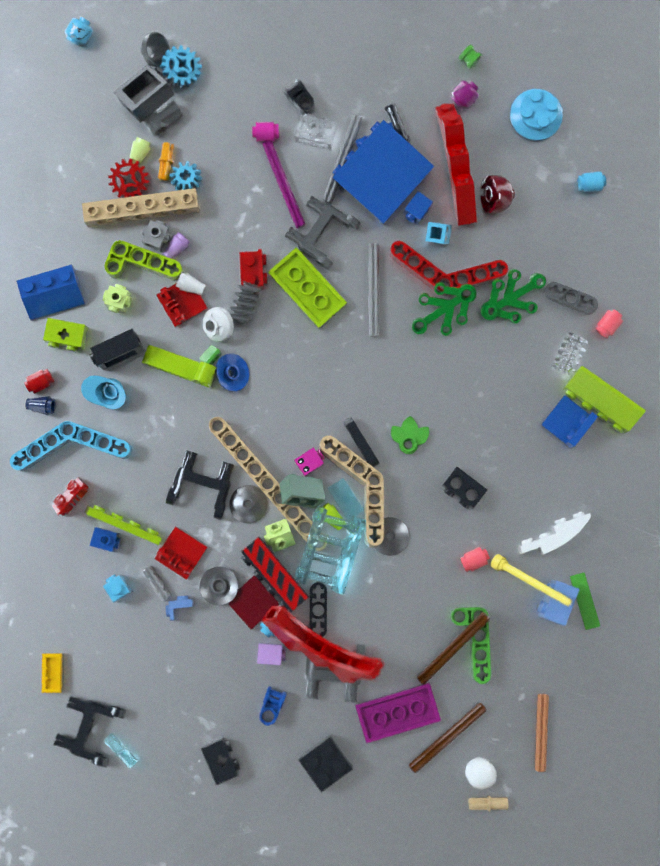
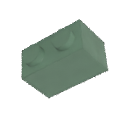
M288 474L279 483L282 504L317 508L325 501L322 479L312 476L303 477L296 474Z

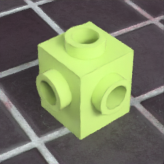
M115 284V287L109 285V289L105 290L103 301H105L104 304L109 311L126 313V309L130 307L132 297L125 286ZM115 294L119 295L118 300H114Z
M287 519L265 526L267 534L264 535L266 544L267 546L271 545L274 552L296 544Z

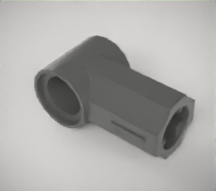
M173 100L160 110L154 111L143 122L152 135L157 136L164 132L169 124L183 116V113Z

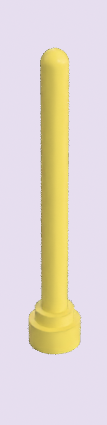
M497 554L492 559L491 567L497 571L505 570L564 605H571L572 600L511 566L502 555Z

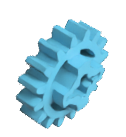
M180 45L177 50L173 46L171 51L167 50L166 56H163L161 59L163 63H161L160 68L164 69L162 75H167V78L173 81V86L179 83L180 88H182L185 83L188 87L191 82L195 83L196 77H199L201 74L198 70L202 68V65L197 64L200 58L194 57L195 51L189 52L190 47L183 50V46Z

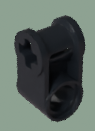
M297 78L295 83L288 88H283L282 91L301 115L310 116L315 110L314 99L300 79ZM305 102H308V103L311 104V105H310L309 107H307V108H304V107L301 106V105H302L303 103H305Z

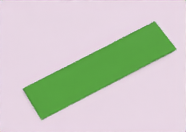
M585 572L570 576L572 586L579 589L576 599L585 629L589 630L599 627L600 622Z

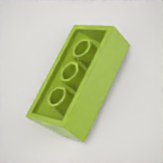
M581 366L574 372L563 388L568 397L581 401V405L589 411L592 409L598 413L599 419L604 422L608 420L613 424L612 427L620 433L629 432L646 412L641 406L584 366Z

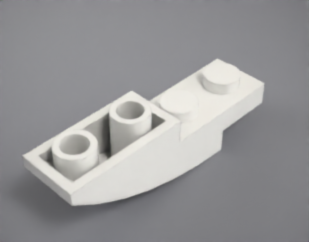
M584 511L574 514V519L566 521V518L554 521L556 525L551 526L553 534L549 531L540 534V539L533 541L532 538L521 541L522 545L517 546L520 554L538 548L542 555L564 545L587 524L591 518L590 513L584 514Z

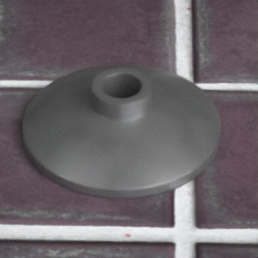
M244 485L233 492L229 506L232 515L238 521L254 523L265 515L268 501L260 488L253 485ZM247 500H250L252 502V505L249 508L245 507V502Z
M384 518V538L382 543L375 549L379 553L388 556L401 553L409 541V532L406 525L397 518ZM373 529V535L371 536L374 543L378 539L375 537L376 529ZM390 532L394 535L392 540L387 539V534Z
M213 567L207 570L200 580L201 595L208 603L219 606L231 602L238 592V580L235 574L225 567ZM219 582L223 584V588L221 590H218L216 588V585Z

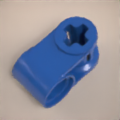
M268 686L259 717L264 725L269 726L275 723L287 692L281 693ZM265 711L273 712L274 719L267 722L263 719Z

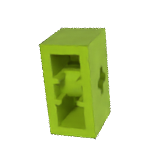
M47 318L43 340L48 343L49 347L59 348V345L66 346L67 350L78 352V349L84 350L88 327L84 324ZM67 332L69 337L62 338L61 335Z

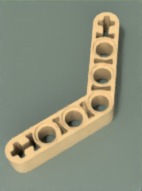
M325 436L319 444V450L323 456L364 486V541L369 548H376L382 543L384 538L383 475L336 438ZM326 444H332L331 448L325 449ZM336 448H338V450H337V452H336V454H335V456H334V455H333V452L336 450ZM346 454L348 461L342 462L338 455ZM360 465L363 468V473H356L354 466ZM376 477L379 481L378 485H372L369 482V478ZM376 496L379 501L378 504H372L369 501V497ZM376 515L379 519L378 523L370 522L369 516ZM373 529H376L375 537L378 538L375 543L373 539L369 538L373 535Z

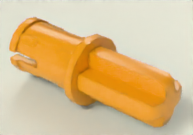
M168 142L162 143L161 158L158 160L160 163L158 178L161 181L169 180L171 165H173L174 144L170 146Z

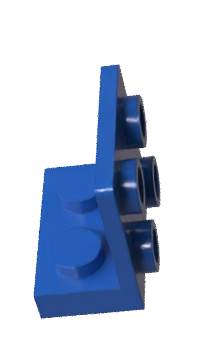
M563 396L544 420L542 426L569 448H573L598 416L593 412L587 413L567 396Z

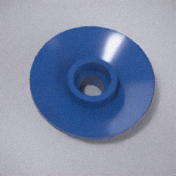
M230 353L222 356L216 364L218 382L228 391L234 392L243 389L249 380L247 363L237 354Z

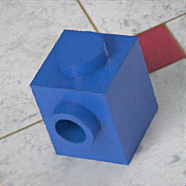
M95 527L89 546L115 552V549H119L121 543L120 534Z

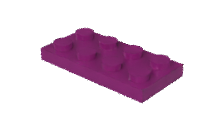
M430 683L355 705L366 743L441 721Z

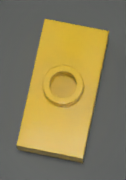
M42 653V693H62L63 653Z

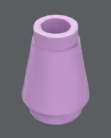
M178 232L176 235H173L163 254L168 258L174 259L189 247L190 241Z

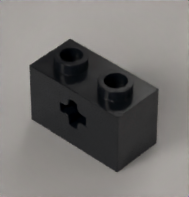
M223 737L201 748L216 785L239 775L238 770L241 768L237 759L232 758L230 752L233 749L229 740L225 741ZM220 755L222 758L226 757L225 765L217 762Z

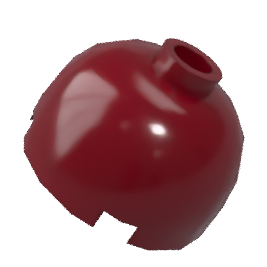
M488 175L483 179L481 189H484V196L480 195V201L484 211L499 213L508 209L515 197V191L509 180L499 175Z

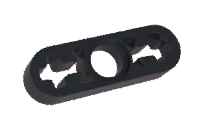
M352 417L344 420V426L367 463L372 467L380 464Z
M316 582L310 587L309 629L316 628V621L312 622V618H324V622L320 621V627L324 628V632H320V636L324 637L327 633V588L323 583ZM317 585L324 589V593L320 594V599H325L324 603H312L313 598L317 599L316 593H313V589H316ZM315 605L323 606L324 613L321 616L314 615L313 607Z

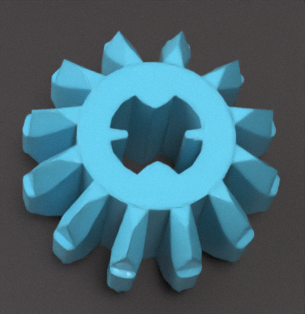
M186 161L185 166H183L182 162H179L180 168L173 166L175 173H170V177L173 179L171 184L176 185V191L193 189V186L195 188L200 187L197 182L202 181V177L199 176L201 170H196V164L190 166V162ZM186 174H188L187 180H183Z

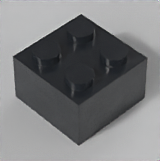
M328 735L298 758V761L320 792H323L353 770L352 764L331 735Z

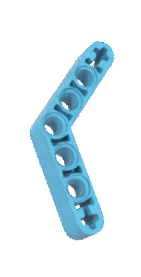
M64 421L13 454L10 458V465L15 470L26 471L70 441L121 459L131 456L132 446L124 440L70 421ZM67 426L73 427V432L70 435H65L64 430ZM90 432L91 439L84 442L82 439L83 434ZM55 436L57 442L55 445L50 446L48 440L50 437ZM108 438V447L101 448V440ZM114 444L119 447L125 445L127 451L121 454L119 450L114 448ZM35 447H39L41 452L38 456L34 457L32 450ZM19 458L25 459L22 461V466L17 465L19 463Z

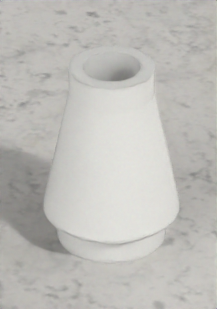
M181 272L176 287L180 288L179 290L201 295L205 284H202L190 274Z

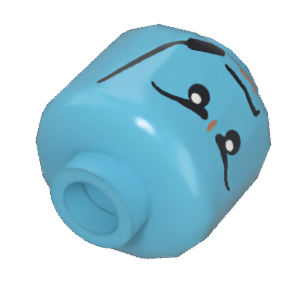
M80 17V19L72 18L65 30L66 39L78 46L87 44L93 33V29L89 26L91 22L83 17Z

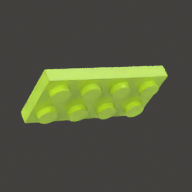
M297 247L268 272L318 329L347 304L342 296Z

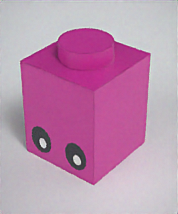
M313 447L294 461L304 477L324 465L322 460L325 457L319 449L316 451Z

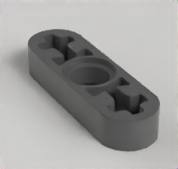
M551 282L545 288L546 298L584 314H592L598 308V301L595 297L560 283ZM556 287L557 292L562 293L563 290H565L566 292L563 294L561 300L559 299V297L561 296L560 294L556 293L554 296H552L551 291L549 289ZM573 293L576 296V302L569 303L566 300V295ZM583 297L582 302L587 303L588 301H591V305L594 306V308L591 307L589 310H587V306L585 304L581 303L580 307L577 306V304L579 303L580 298Z

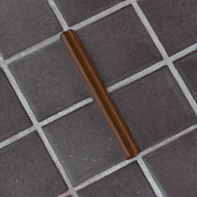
M482 612L417 676L418 681L421 684H425L490 620L489 616Z
M478 703L409 764V768L414 773H417L487 711L482 703Z

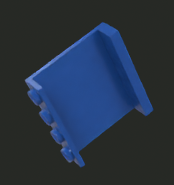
M383 120L381 123L377 121L370 129L372 133L368 138L364 136L358 142L360 147L355 152L353 150L350 151L345 157L347 162L343 166L339 164L332 172L334 174L332 179L337 181L368 209L381 224L387 221L434 168L432 163Z

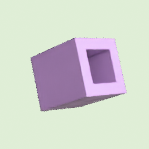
M259 643L257 664L281 665V661H285L286 649H282V644Z

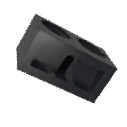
M459 467L453 470L442 485L445 488L443 491L450 497L456 496L460 499L458 503L466 509L469 507L471 509L475 508L488 490ZM453 478L460 480V488L455 489L451 486ZM468 490H473L476 493L475 500L471 501L466 497Z

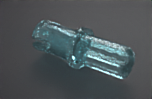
M113 733L105 738L104 742L116 754L115 757L118 756L128 769L138 761L126 748L127 745L124 746Z

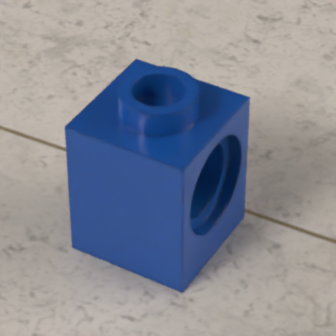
M417 191L404 209L405 218L412 223L416 222L419 224L431 209L433 201Z

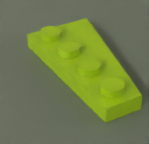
M87 505L85 510L87 515L159 545L162 539L157 536L159 532L150 528L145 531L140 528L141 524L131 520L127 523L118 514L112 513V515L104 513V508L94 505V507Z

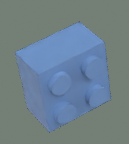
M551 580V583H547V586L570 598L572 603L570 606H566L546 594L544 601H540L538 605V616L566 626L579 589L557 580Z

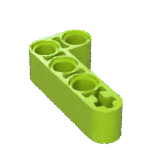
M121 240L113 243L104 265L105 271L112 278L121 277L127 264L175 281L179 279L181 272L184 273L178 261ZM119 247H125L126 250L123 254L119 255L116 253ZM136 254H143V259L135 261L134 257ZM160 260L161 265L159 267H152L153 261ZM112 265H119V269L116 272H110ZM177 267L178 272L172 274L170 269Z
M152 345L147 346L141 362L147 366L209 388L212 387L217 369L211 364L202 361L197 362Z

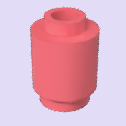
M614 309L613 311L608 310L597 323L595 330L603 337L608 338L623 323L621 319L623 316Z
M481 547L463 554L464 556L460 558L466 572L470 570L472 572L487 565V560L490 559L486 549L482 550Z

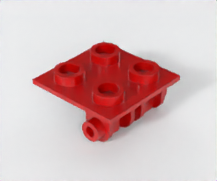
M177 283L168 288H162L161 292L156 294L175 327L208 308L199 294L179 290L180 288L176 287Z
M79 477L75 480L72 479L67 484L65 492L57 495L53 500L54 504L52 506L57 515H68L74 508L70 502L76 506L73 499L75 498L77 501H80L76 495L82 499L88 492L89 486L84 482L82 483Z
M175 526L154 559L187 580L208 547Z

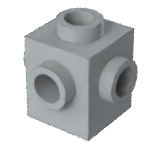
M150 220L149 224H146L142 231V235H144L142 239L143 245L162 252L164 244H168L171 237L170 230L166 226L167 224L160 220H156V222Z

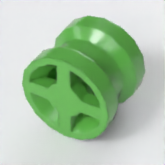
M469 45L460 54L458 59L464 61L466 66L471 69L480 60L482 54L476 52L474 47Z

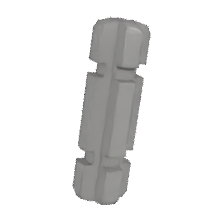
M152 566L147 567L143 570L146 578H149L148 581L156 593H159L158 596L161 601H166L171 597L169 591L165 590L166 587L159 576L155 574L154 568Z

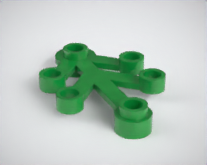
M511 269L508 273L509 279L504 296L499 301H497L499 291L504 289L505 283L501 279H495L492 282L493 288L489 301L481 306L480 312L482 317L487 320H493L498 316L509 319L513 323H519L522 318L519 312L501 310L506 305L524 309L531 314L535 313L538 309L536 303L517 299L534 288H543L546 284L545 276L540 273H534L530 276L529 283L513 292L516 281L521 278V273L516 269ZM514 272H517L516 278H512ZM541 278V284L537 285V280ZM497 282H501V286L499 288H496ZM533 304V309L529 310V306ZM489 308H493L491 314H488ZM517 314V319L513 320V315Z
M442 282L436 283L434 287L435 293L438 295H443L444 293L455 295L451 300L430 297L427 293L420 294L419 303L426 306L429 304L440 307L424 318H416L412 323V330L416 334L425 333L427 325L445 313L444 323L441 325V333L445 336L450 335L452 332L451 323L454 307L461 303L460 313L456 316V321L459 325H465L468 321L467 311L469 303L473 302L477 295L475 287L470 284H464L460 288L446 286ZM442 286L444 289L443 291H438L436 288ZM468 290L471 293L470 295L465 296L463 292ZM423 296L428 298L426 302L421 301ZM460 316H464L466 319L464 321H459L458 318ZM418 322H422L423 326L417 327L416 324ZM449 327L450 330L448 332L443 331V328Z

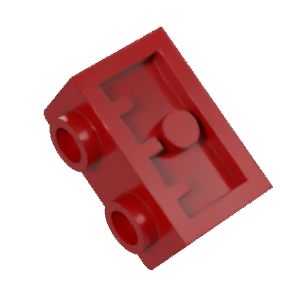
M262 249L251 252H239L241 285L244 284L242 281H246L264 290V284H268L267 273H263V266L267 265L266 254H262Z

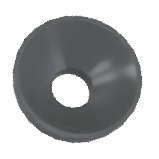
M153 32L144 37L141 54L150 66L160 67L161 63H163L161 59L163 56H166L165 53L167 50H170V46L164 35L159 32ZM148 46L150 47V49H151V51H152L151 57L148 55V52H147V47H148Z

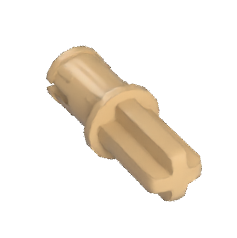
M487 796V798H469L468 805L470 810H488V812L490 810H508V798H490V796Z

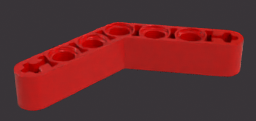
M395 241L390 248V256L395 262L433 290L435 284L441 281L447 282L449 287L460 288L464 285L460 284L457 280L460 276L467 279L466 284L477 287L491 283L495 279H503L508 272L507 263L503 260H496L446 274L402 241ZM399 248H401L402 253L399 252L398 254H396V249L398 250ZM412 258L417 259L419 265L411 266L408 261ZM496 267H498L499 269H503L501 274H499L498 271H495ZM431 270L434 276L427 278L424 275V271ZM482 271L485 274V278L478 279L476 272ZM440 286L436 288L438 291H443Z

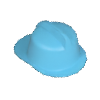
M93 375L87 377L81 385L83 396L91 403L109 409H118L125 402V391L122 384L116 379Z

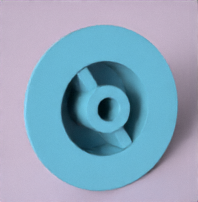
M531 89L521 93L514 100L510 111L511 123L517 133L526 139L534 141L544 140L554 135L559 129L563 118L562 107L558 99L550 92L542 89Z

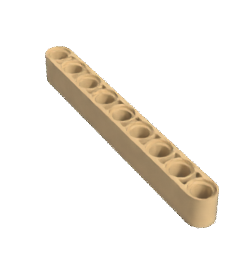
M221 417L212 418L209 422V429L309 546L315 551L324 550L327 545V539L299 506L276 503L275 497L281 493L280 484ZM215 422H222V430H213ZM228 436L236 438L234 445H226L225 440ZM241 450L247 451V459H238V453ZM253 465H259L261 471L259 474L253 475L250 472V468ZM271 479L273 487L271 489L263 488L264 480ZM291 508H296L299 511L295 519L288 517V511ZM307 522L311 525L309 533L301 532L300 526L302 523ZM321 537L324 540V545L321 548L314 547V538Z

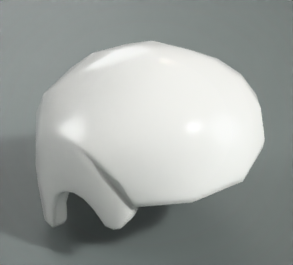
M478 757L472 759L467 764L465 774L469 783L474 788L484 790L490 788L495 783L497 773L488 759Z

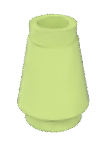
M138 137L133 141L130 154L133 164L136 161H140V164L151 149L149 148L150 142Z

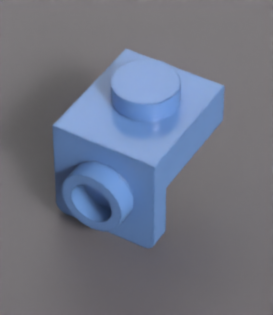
M187 595L177 596L176 601H168L169 605H166V616L170 617V621L176 620L175 609L194 607V600L189 599Z

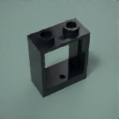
M149 64L113 92L120 103L140 123L175 95L171 89L173 85L167 77L163 79L162 73L157 68L153 69ZM156 80L159 85L138 103L135 104L131 100L146 86Z
M132 328L91 347L92 353L89 355L94 365L106 370L145 352L137 333Z

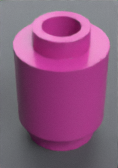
M256 122V126H252V137L256 138V142L279 139V124H274V122Z

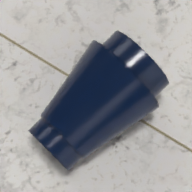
M50 396L27 398L25 407L27 410L49 415L54 413L56 402Z

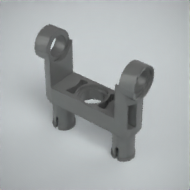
M311 196L306 206L320 214V217L307 235L304 236L293 229V227H290L285 237L299 245V249L314 258L320 266L330 270L333 262L327 258L326 254L313 246L332 218L345 227H350L354 230H357L361 223L352 215L344 214L332 205H325L314 198V196Z
M357 644L356 654L365 656V645ZM308 658L306 659L305 678L307 680V690L305 698L311 699V691L313 690V699H318V687L321 680L342 682L331 670L316 669L315 665ZM361 679L356 680L355 683L344 682L346 684L345 702H350V694H352L351 702L357 703V688L361 683Z

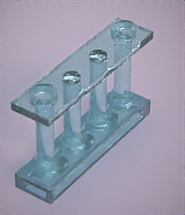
M317 506V510L312 515L313 523L300 566L296 569V581L305 585L307 578L328 583L331 585V590L344 595L366 520L352 515L349 521L326 515L328 509ZM324 522L347 528L346 538L340 539L321 534ZM318 541L340 546L342 548L340 557L336 558L315 552ZM312 560L336 565L335 575L328 576L310 571Z

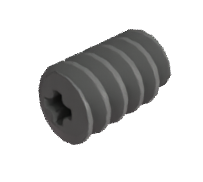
M242 281L243 285H237L241 292H235L239 299L232 300L236 306H230L234 314L230 313V315L237 322L249 324L247 321L252 319V316L249 314L254 313L252 307L257 305L253 299L259 298L256 292H261L262 288L253 283Z

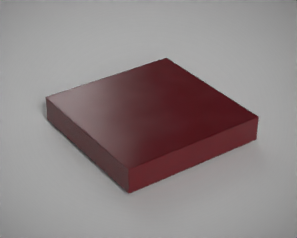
M255 575L238 589L235 598L228 603L251 630L263 619L271 606L279 605L275 597L269 593Z

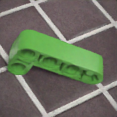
M481 607L455 608L450 613V619L456 625L466 626L475 620L474 613L480 610L487 615L488 612ZM458 611L464 613V620L461 622H457L454 618L455 613ZM489 621L480 629L485 634L483 640L477 641L475 635L470 639L472 678L479 684H485L491 679ZM478 650L485 651V658L483 660L476 659L475 655ZM476 663H486V666H482V671L486 673L482 680L476 676L477 673H480V666H476Z

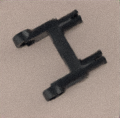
M186 450L182 466H179L173 485L168 491L166 504L174 505L176 498H179L184 480L219 491L214 506L215 513L213 518L221 520L231 486L229 479L234 465L231 463L228 465L227 462L222 461L220 473L216 479L197 474L192 469L198 454L194 452L191 454V451Z
M70 696L66 708L83 713L78 733L74 739L58 733L53 745L70 750L71 754L90 760L92 764L107 767L109 759L104 757L102 753L85 748L97 713L111 718L123 719L126 710L112 705L107 706L93 700H87L86 702Z

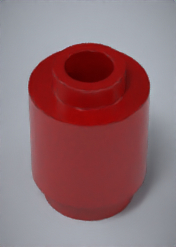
M41 369L27 376V381L24 384L29 393L33 391L36 394L50 387L54 379L48 369Z

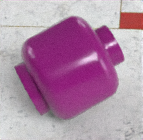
M462 80L452 90L453 97L451 99L461 109L463 107L470 108L479 98L477 92L479 88L472 81L468 83Z

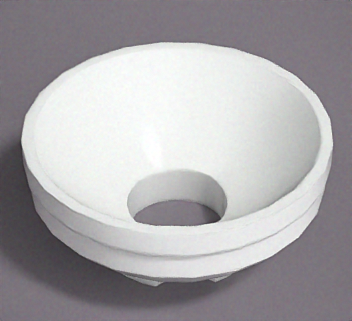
M222 307L208 310L203 318V329L206 335L215 342L229 339L234 328L230 313ZM210 321L215 325L214 331H211L209 328Z

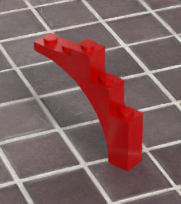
M442 104L435 107V113L448 162L455 218L458 226L477 223L475 187L470 174L469 152L465 145L464 123L461 116L457 114L454 104Z
M271 606L261 620L290 651L303 652L316 667H328L342 682L355 683L358 679L375 680L385 665L381 659L359 655L331 643L301 623L284 606Z

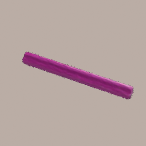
M266 141L263 143L264 151L296 228H301L305 226L303 216L272 141Z

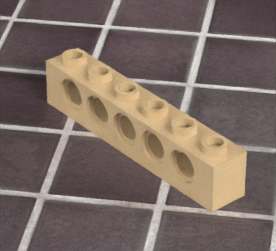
M195 188L82 203L84 222L87 227L200 212L198 195Z

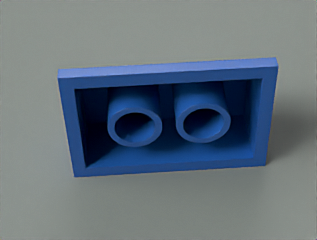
M72 264L16 281L22 302L31 321L86 305L76 270Z

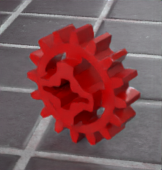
M131 158L128 163H126L125 159H122L121 165L118 162L115 163L116 169L110 168L113 175H108V178L112 179L109 186L114 185L115 188L112 192L118 191L119 198L122 195H125V198L130 195L131 197L136 196V194L141 196L143 195L141 190L148 189L144 185L145 183H150L149 180L145 179L149 173L143 172L146 168L145 166L139 167L140 161H136L133 164V159ZM131 166V168L127 172H123L120 170L123 167ZM138 171L141 175V181L137 179L136 174ZM131 174V179L135 183L129 182L128 184H126V179L123 176H129ZM116 177L120 178V187L117 184ZM134 186L138 188L133 192H126L129 187Z

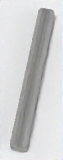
M353 115L333 171L339 164L343 166L347 162L345 157L352 150L362 123V117L358 115ZM333 173L323 196V201L329 204L333 202L339 185L337 181L332 179Z
M377 243L369 244V336L371 337L379 336V244Z

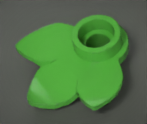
M409 416L404 420L401 427L392 426L391 436L399 444V448L403 453L413 454L417 450L418 445H422L427 441L429 427L418 428L416 421L413 417ZM407 441L412 443L411 448L405 447Z

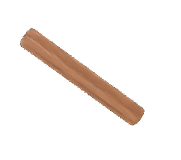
M538 694L535 771L537 772L546 771L549 696L547 694Z

